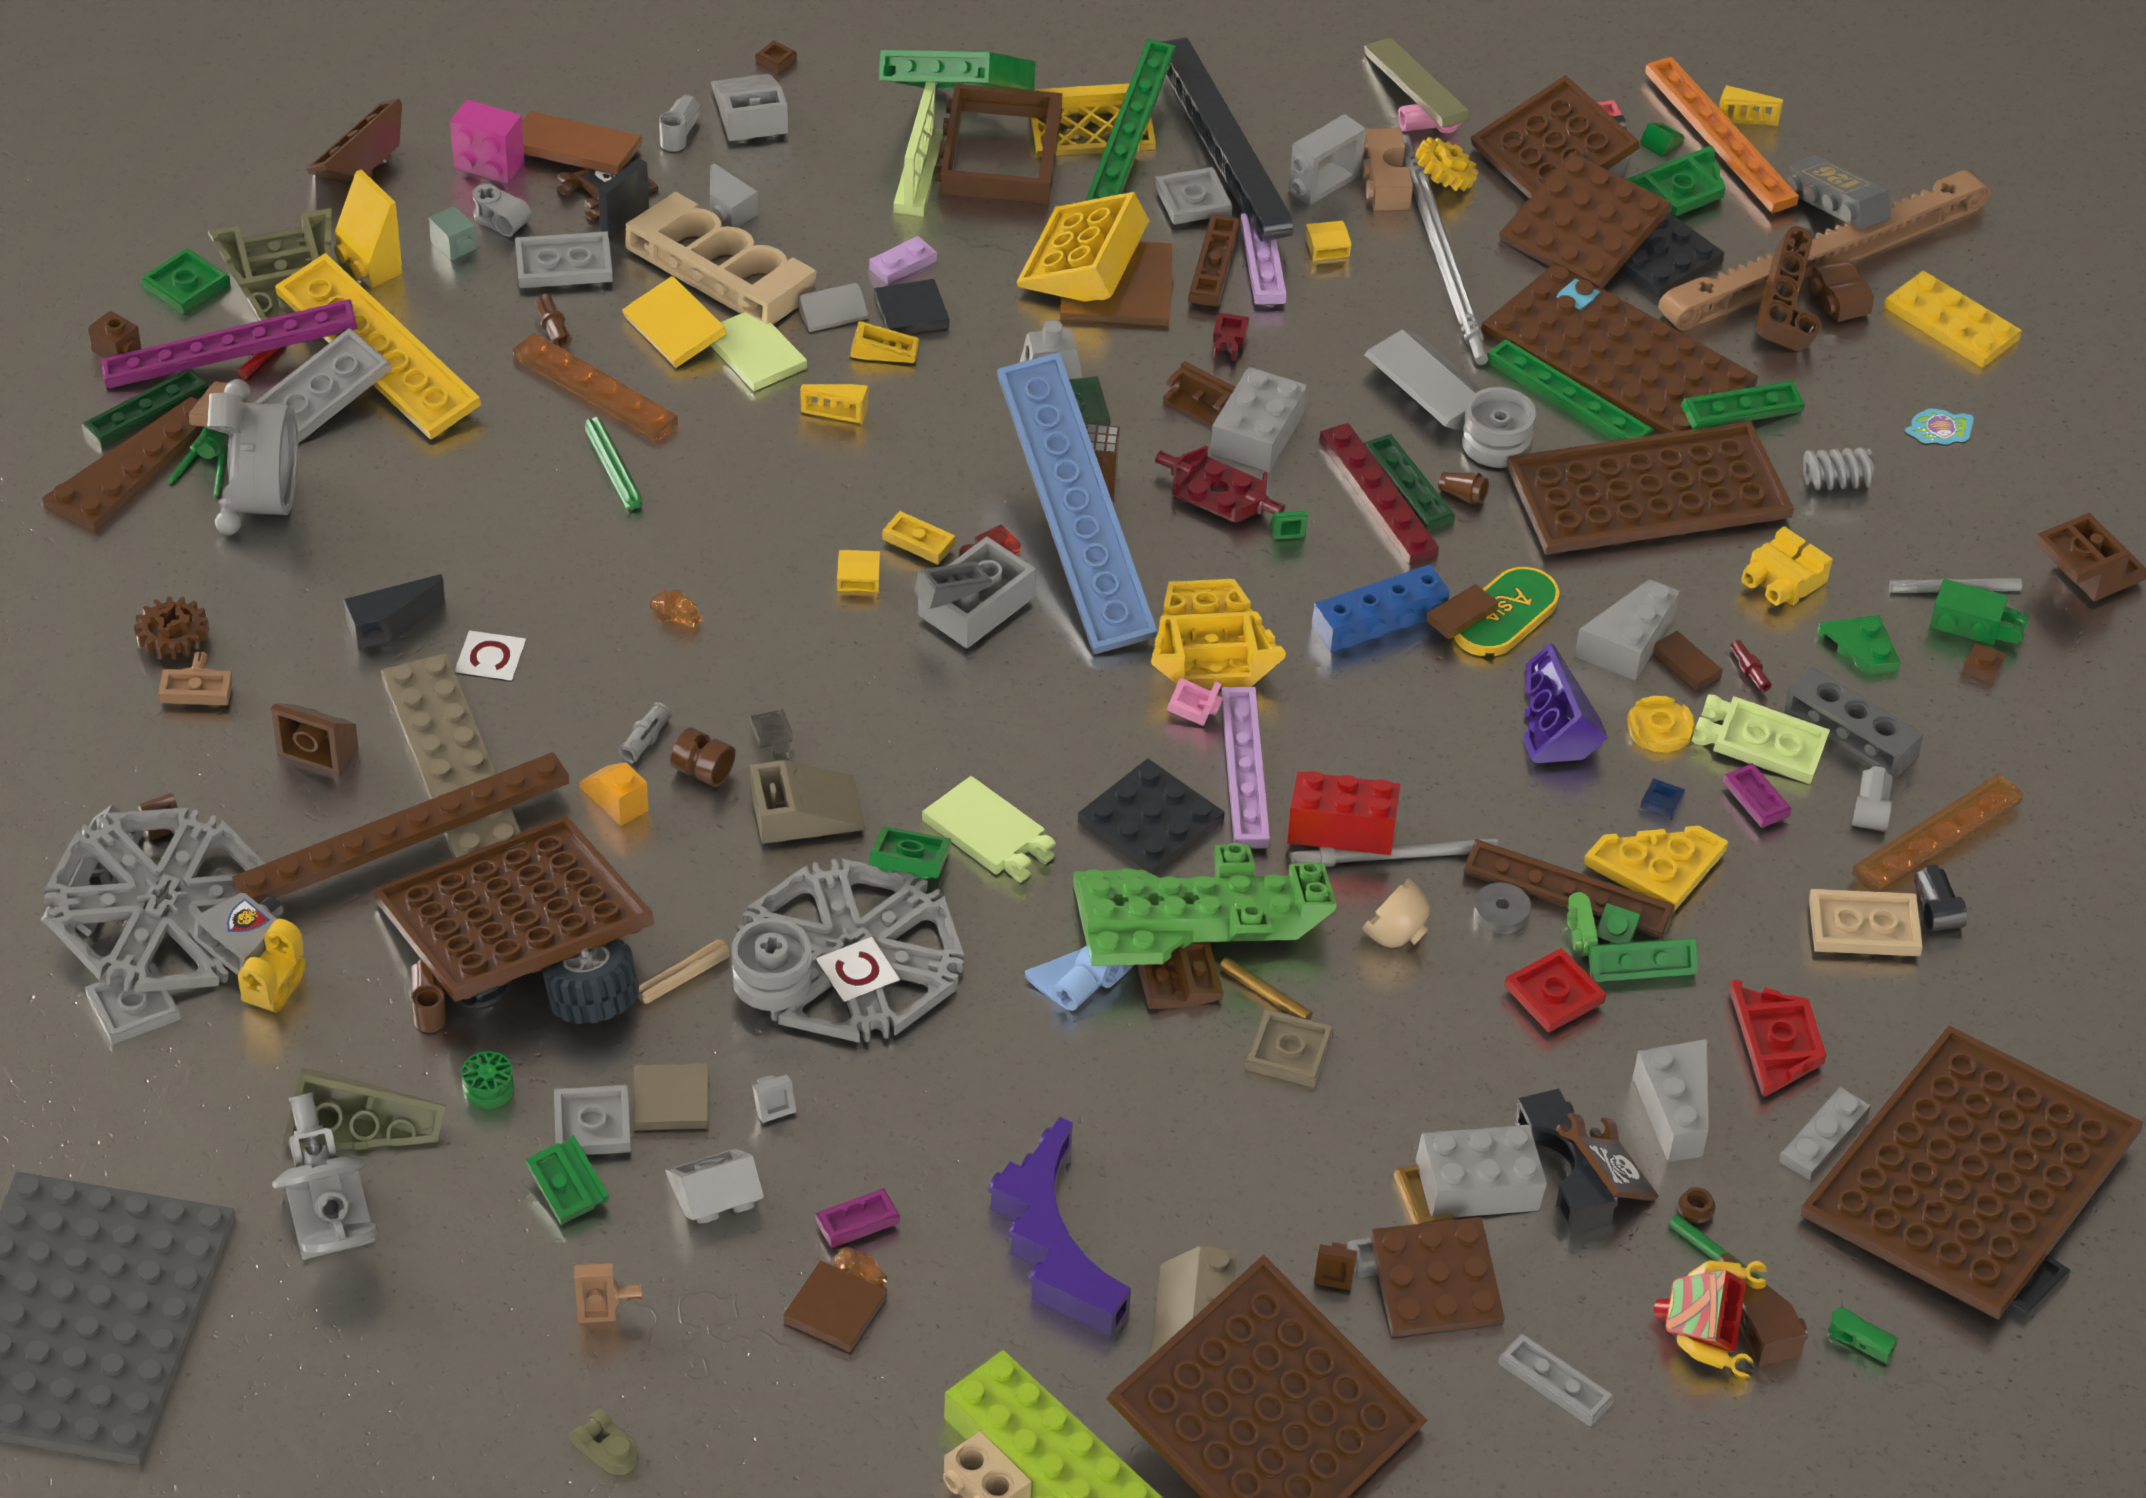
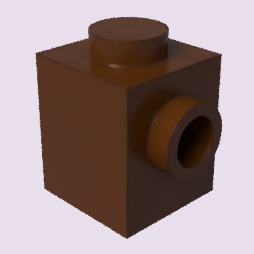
M111 310L88 327L91 350L103 358L142 349L138 326Z

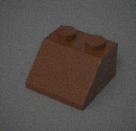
M274 704L271 708L278 756L337 775L341 774L358 749L355 723L295 704Z

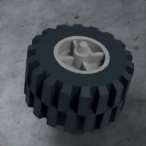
M620 939L610 941L602 947H595L590 950L588 948L582 949L581 953L575 957L559 961L542 969L551 1010H553L557 1017H562L567 1022L575 1021V1023L583 1024L585 1022L596 1023L600 1020L611 1019L614 1015L626 1011V1007L632 1006L635 998L639 995V984L631 949L628 944H624V941Z

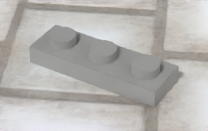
M1839 1087L1781 1152L1779 1162L1810 1181L1868 1116L1871 1105Z

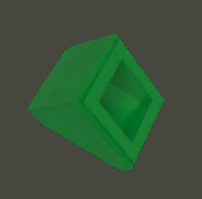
M1648 123L1640 143L1659 155H1665L1683 142L1685 137L1664 123Z
M1308 512L1274 513L1270 521L1273 540L1306 537Z

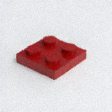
M1563 948L1514 972L1505 979V988L1548 1033L1602 1005L1606 999V993Z

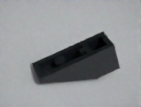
M441 574L344 599L346 623L358 650L392 641L445 602L443 577Z

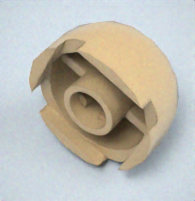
M1408 878L1375 912L1376 916L1371 921L1368 920L1361 928L1369 937L1382 946L1397 948L1403 946L1409 940L1415 945L1429 930L1424 925L1430 916V905L1427 897Z

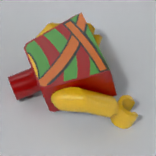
M1707 1261L1689 1272L1688 1276L1676 1278L1673 1281L1670 1299L1659 1298L1656 1300L1654 1316L1658 1321H1666V1331L1676 1336L1678 1346L1695 1360L1723 1369L1724 1366L1732 1368V1372L1737 1378L1748 1379L1750 1375L1737 1371L1736 1365L1739 1361H1747L1754 1364L1751 1357L1747 1354H1738L1732 1357L1728 1353L1729 1351L1735 1352L1746 1282L1753 1289L1764 1288L1766 1280L1761 1278L1755 1279L1751 1277V1274L1754 1272H1766V1266L1760 1261H1753L1746 1268L1741 1267L1740 1263Z

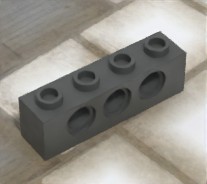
M1811 667L1788 689L1784 712L1792 717L1830 729L1827 738L1871 765L1885 768L1887 773L1892 775L1893 778L1896 779L1918 758L1924 736L1922 732L1817 669Z

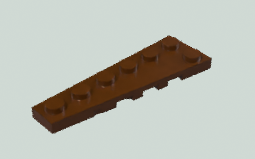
M189 397L66 482L58 484L54 490L42 498L44 508L96 532L200 435L204 427L189 424V412L199 400Z

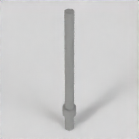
M1481 839V841L1499 846L1498 839ZM1475 840L1393 845L1391 856L1334 849L1332 847H1318V850L1291 852V863L1314 862L1324 863L1325 867H1334L1335 863L1465 855L1470 854Z

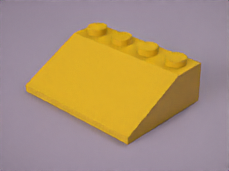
M1135 192L1055 207L1016 282L1018 287L1084 302L1097 299L1101 301L1112 297L1150 221Z

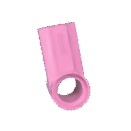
M1418 104L1399 107L1398 116L1402 132L1437 128L1442 133H1451L1461 126V123L1442 128Z

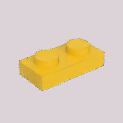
M901 511L882 530V540L936 564H939L955 546L956 535Z

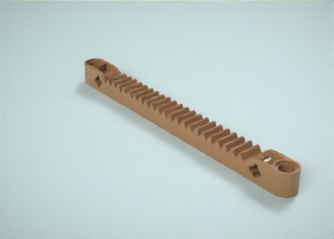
M1966 169L1935 182L1933 192L1923 189L1920 195L1913 193L1911 200L1903 197L1901 203L1893 201L1892 207H1890V219L1861 230L1845 222L1844 227L1838 224L1835 225L1834 231L1827 228L1825 235L1818 232L1815 239L1812 238V246L1802 282L1812 277L1813 267L1845 259L1853 262L1974 212L1986 204L1991 195V189L1972 171ZM1771 252L1767 253L1766 259L1759 256L1757 263L1749 260L1747 267L1739 264L1737 271L1729 268L1727 275L1720 272L1718 273L1717 280L1702 277L1675 287L1662 296L1658 304V310L1678 330L1685 331L1761 300L1774 254Z

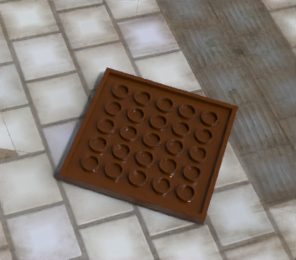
M568 816L373 889L377 904L455 1002L472 998L477 993L495 986L505 985L509 981L528 973L538 972L544 967L559 961L571 959L580 954L582 949L588 948L590 950L595 947L605 946L610 941L628 934L638 933L643 928L655 924L653 912ZM522 842H525V844L512 847V846H514V845H517V844H520V843H522Z
M1264 1254L1110 1392L1106 1398L1201 1498H1349L1428 1421Z

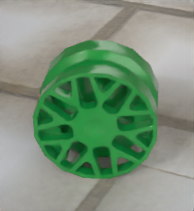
M485 1051L470 1056L464 1062L461 1069L463 1094L469 1104L485 1110L496 1109L505 1105L512 1098L514 1093L512 1064L507 1057L501 1053Z

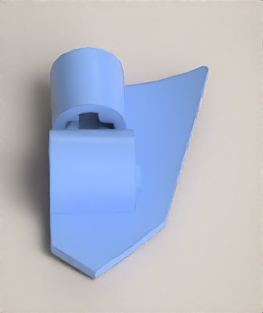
M1085 946L1050 962L1025 970V977L1048 998L1065 1009L1073 1011L1100 986L1105 988L1113 986L1134 965L1091 966L1088 949Z

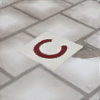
M469 630L454 672L512 681L526 639Z
M872 937L816 958L844 1002L900 980Z

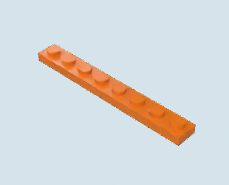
M1672 56L1646 64L1645 74L1710 146L1714 147L1720 157L1771 213L1797 205L1799 195Z

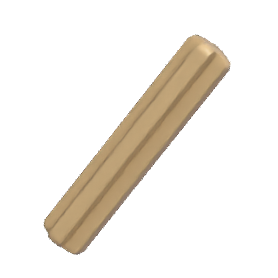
M717 939L639 984L638 999L643 1004H648L730 956L728 945L722 939Z

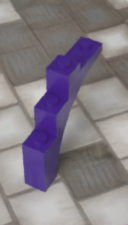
M1059 1117L1052 1128L1044 1130L1040 1137L1038 1148L1033 1154L1028 1153L1025 1156L1021 1166L1010 1161L1002 1173L997 1172L993 1176L988 1188V1192L991 1193V1210L1014 1220L1009 1230V1237L1012 1238L1011 1254L1035 1265L1029 1277V1282L1032 1283V1300L1104 1335L1112 1337L1130 1311L1131 1288L1106 1274L1085 1256L1069 1235L1059 1214L1054 1185L1060 1165L1072 1146L1073 1122Z

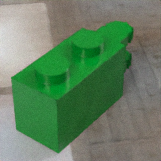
M1943 578L1929 628L1991 645L1995 644L1996 639L2016 644L2024 639V628L2028 626L2029 620L2025 612H2019L2016 609L2006 607L2007 595Z

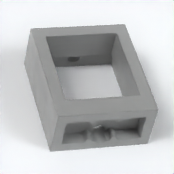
M1343 114L1293 143L1288 191L1310 206L1360 177L1366 128L1346 114ZM1333 154L1332 162L1318 170L1319 161Z

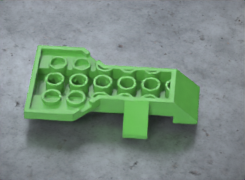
M1230 843L1228 845H1215L1214 847L1215 877L1175 878L1167 876L1159 878L1145 870L1130 868L1107 871L1097 869L1074 871L1073 886L1091 966L1163 964L1171 958L1172 951L1179 946L1185 948L1192 942L1298 940L1336 910L1337 904L1325 864L1314 862L1290 864L1288 875L1270 874L1267 876H1254L1255 863L1250 845Z

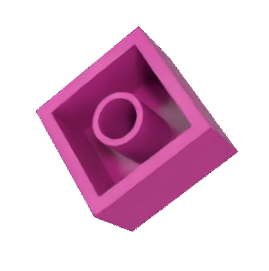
M466 99L450 120L454 168L509 184L525 163L522 115Z

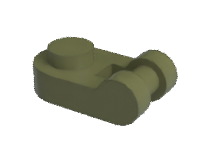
M597 1409L589 1416V1422L583 1427L577 1426L569 1433V1439L578 1450L604 1471L612 1475L627 1474L634 1470L638 1464L639 1453L635 1440L614 1424L608 1414L601 1409ZM598 1434L605 1438L601 1443H597L593 1439Z

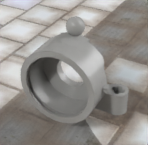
M239 379L231 380L225 386L224 393L209 394L207 428L226 433L230 436L227 455L229 485L223 489L222 500H218L222 508L215 519L217 530L224 535H232L240 529L241 517L238 513L288 515L293 505L297 482L298 427L293 405L246 402L250 396V387L246 382Z

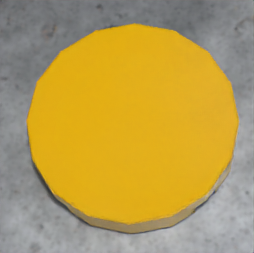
M1650 696L1637 701L1635 706L1628 712L1627 732L1632 740L1642 748L1653 752L1669 753L1680 750L1689 744L1695 729L1694 716L1683 703L1682 706L1674 703L1675 699Z

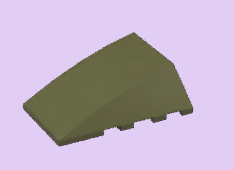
M332 208L301 213L302 227L245 238H242L239 225L208 230L210 238L260 321L294 313L295 311L277 295L275 286L326 253L331 257Z

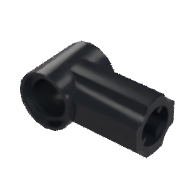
M1928 865L1917 872L1914 883L1923 902V919L1927 930L1932 932L1964 928L1967 924L1965 902L1962 897H1955L1944 869H1940L1937 865Z

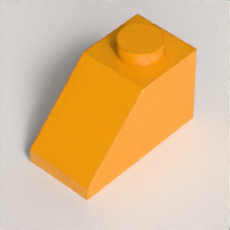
M626 762L605 766L579 781V787L620 826L649 810L647 782Z

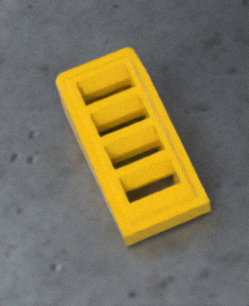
M1726 85L1720 99L1719 109L1732 123L1778 126L1784 99ZM1754 106L1760 107L1759 111H1755ZM1766 107L1772 108L1771 114L1766 113Z
M859 321L853 337L850 357L863 360L915 363L920 338Z
M802 384L800 388L801 413L862 424L869 406V386L858 384ZM812 397H817L818 403H812Z

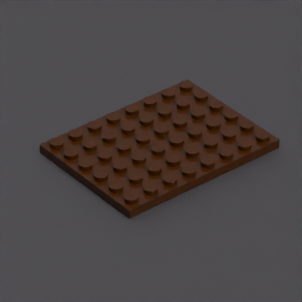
M1948 1025L1802 1205L1800 1216L1999 1320L2140 1134L2143 1121Z

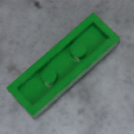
M1696 938L1590 945V977L1595 982L1698 974Z

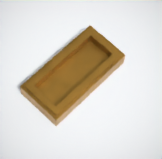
M1418 1164L1395 1169V1179L1414 1224L1454 1220L1451 1214L1430 1216L1419 1176Z

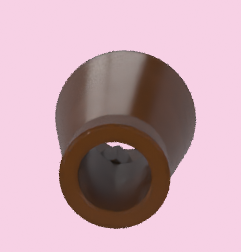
M1444 471L1439 478L1438 488L1474 505L1476 502L1483 503L1486 499L1489 480L1482 477L1481 473H1449Z

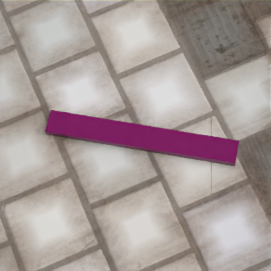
M348 299L102 358L100 360L104 383L107 389L342 333L348 328L355 330L358 327L352 301Z

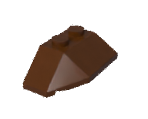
M400 99L380 102L319 158L306 167L308 173L340 182L353 181L355 173L362 169L371 177L373 175L372 170L376 166L390 160L392 157L390 153L400 144L402 102Z

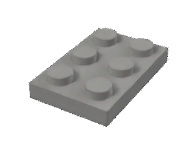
M608 231L515 238L519 288L613 282Z

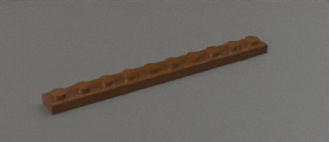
M554 752L232 876L233 887L237 894L246 893L258 904L270 896L279 898L570 784L569 773Z

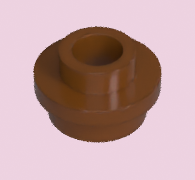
M1693 1187L1688 1189L1679 1198L1678 1211L1683 1218L1690 1222H1706L1715 1213V1201L1711 1193L1706 1189Z

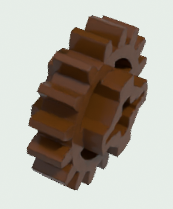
M171 596L167 597L166 603H161L157 599L153 600V608L144 606L142 607L143 615H136L134 632L139 648L145 647L147 655H151L156 651L158 659H162L166 654H171V658L174 660L177 658V653L181 652L185 656H190V648L200 650V641L208 640L207 632L210 630L205 609H198L196 601L186 604L185 597H181L178 602H173Z

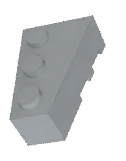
M1647 580L1579 629L1574 657L1636 681L1652 656L1655 643L1664 637L1675 619L1680 591L1654 580Z
M1707 1039L1638 1051L1633 1080L1668 1163L1702 1157L1709 1130Z

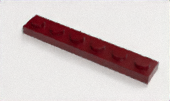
M1345 423L1320 431L1319 441L1406 562L1411 565L1438 556V544L1351 425Z

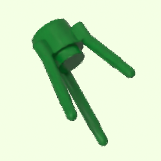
M204 427L199 437L190 447L191 451L169 477L168 482L170 484L174 483L197 454L206 459L219 456L214 486V496L219 497L223 483L226 456L228 454V446L224 445L227 440L226 433Z

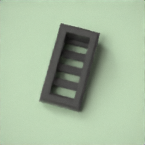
M974 561L919 570L914 591L928 609H932L991 587L992 580L980 565Z

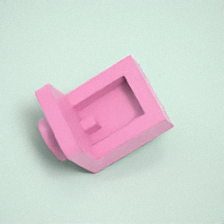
M1180 678L1166 710L1204 726L1209 714L1216 716L1223 697L1217 695L1222 683L1215 681L1210 691Z

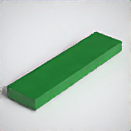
M1793 380L1684 398L1681 403L1692 430L1800 413L1805 408V404Z

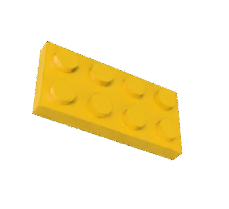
M1924 270L1886 297L1884 303L1885 309L1981 368H1984L2019 341L2022 330Z

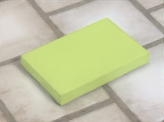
M746 312L720 322L725 326L727 334L710 345L753 391L807 369V359L771 322L765 324Z

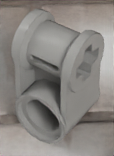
M482 184L473 190L472 196L474 202H476V208L473 210L474 220L478 224L497 231L502 236L511 237L532 217V211L524 200L514 197L494 185Z

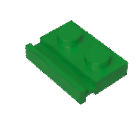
M574 1135L561 1144L558 1142L525 1159L527 1168L560 1225L594 1209V1206L601 1202L606 1203L609 1201V1194Z

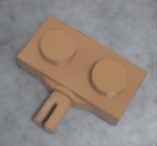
M199 652L194 654L192 667L181 670L163 669L158 692L160 703L229 704L233 682L232 671H214L206 668L208 655L205 652H201V657Z
M593 1262L586 1265H574L578 1323L616 1321V1308L619 1301L642 1300L641 1283L618 1286L617 1281L613 1277V1263L600 1264Z

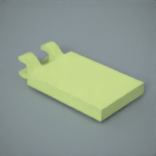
M1708 695L1701 717H1699L1692 742L1698 745L1715 743L1713 749L1715 752L1749 764L1753 763L1755 766L1809 785L1811 784L1830 729L1733 696L1730 703L1716 695ZM1719 720L1724 721L1722 725L1716 724L1714 722Z
M973 776L968 777L922 811L923 822L945 838H950L953 844L995 875L1005 870L1017 882L1022 883L1031 876V872L1025 869L1031 864L1030 858L1025 853L1030 852L1043 864H1047L1055 858V854L1050 849L1056 845V842L1050 836L1045 835V829Z

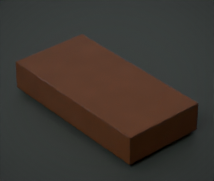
M1474 584L1429 611L1426 621L1450 640L1496 612L1499 602L1477 584Z
M1675 631L1654 645L1653 654L1696 692L1721 678L1723 669L1679 631Z

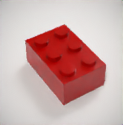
M1297 771L1290 808L1287 843L1332 847L1334 849L1391 856L1401 784L1392 783L1385 779L1367 780L1351 775L1334 776L1325 775L1317 771Z

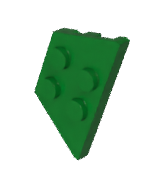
M1712 145L1626 179L1671 202L1670 213L1675 217L1721 199L1725 194V184L1723 178L1720 177L1721 170L1719 163L1715 162V149Z

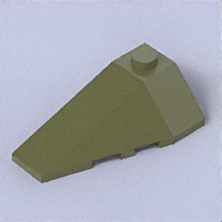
M301 1067L294 1096L313 1092V1101L319 1125H324V1128L331 1129L336 1151L438 1142L446 1105L342 1076ZM292 1107L282 1144L290 1147L289 1138L294 1135V1131H297ZM322 1134L317 1135V1137H318V1140H317V1141H319L318 1144H319V1145L325 1144V1143H324V1139H323V1135H322ZM304 1138L299 1139L301 1150L307 1149L305 1148L306 1144L304 1143L306 1141H304Z

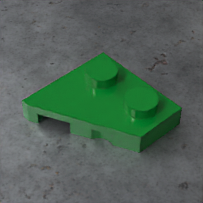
M1880 615L1819 622L1818 635L1822 639L1827 636L1838 644L1837 651L1845 658L1852 660L1855 666L1866 675L1899 671L1901 661Z

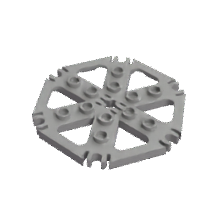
M188 807L106 813V818L102 816L97 817V828L99 831L91 830L86 824L83 825L82 834L79 830L76 831L44 889V906L57 907L47 909L46 920L48 921V927L99 980H101V976L105 971H107L106 984L108 985L112 983L115 977H124L125 991H129L132 988L134 980L137 981L134 984V993L161 991L164 989L175 990L219 986V981L226 983L229 974L225 969L227 966L193 939L195 917L237 895L232 883V876L235 875L196 878L195 876L207 853L213 848L226 850L245 871L263 865L265 862L223 820H221V824L217 828L216 816L214 815L211 816L207 823L198 822L199 810L197 809L191 812L189 819H186L189 815ZM168 829L174 833V836L157 866L127 835L132 831ZM86 857L97 859L119 882L117 884L68 886V882L79 862ZM168 888V899H164L156 909V898L164 895ZM128 920L111 954L106 957L97 955L75 932V928L84 923ZM166 932L198 964V969L195 972L156 976L149 972L148 966Z
M842 858V870L839 869L836 859H831V870L822 871L817 862L813 863L812 875L806 865L749 905L747 911L743 913V924L745 925L758 919L780 918L800 926L810 938L812 983L808 994L796 1005L784 1010L771 1011V1019L773 1021L779 1020V1025L859 1043V1031H862V1038L865 1042H869L871 1030L878 1029L882 1031L885 1039L889 1037L890 1025L894 1030L895 1036L955 992V987L958 986L959 974L951 972H963L965 956L945 896L943 895L940 899V890L936 889L930 894H925L928 885L926 879L920 880V878L910 873L901 871L893 873L879 870L878 867ZM856 883H863L890 889L896 893L860 918L851 886ZM808 893L815 898L823 924L775 914L774 912L797 895ZM929 920L936 924L944 949L936 950L896 941V939L919 922ZM738 925L737 933H738L744 926ZM870 937L874 939L900 979L923 984L928 988V992L901 1012H893L889 1009L882 987L847 1000L851 1018L843 1023L807 1016L802 1012V1008L832 986L816 958Z

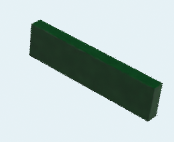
M185 370L83 422V432L102 449L154 422L189 397L201 398L209 389V384L194 370Z
M1392 434L1364 442L1367 449L1428 532L1454 523L1455 514Z

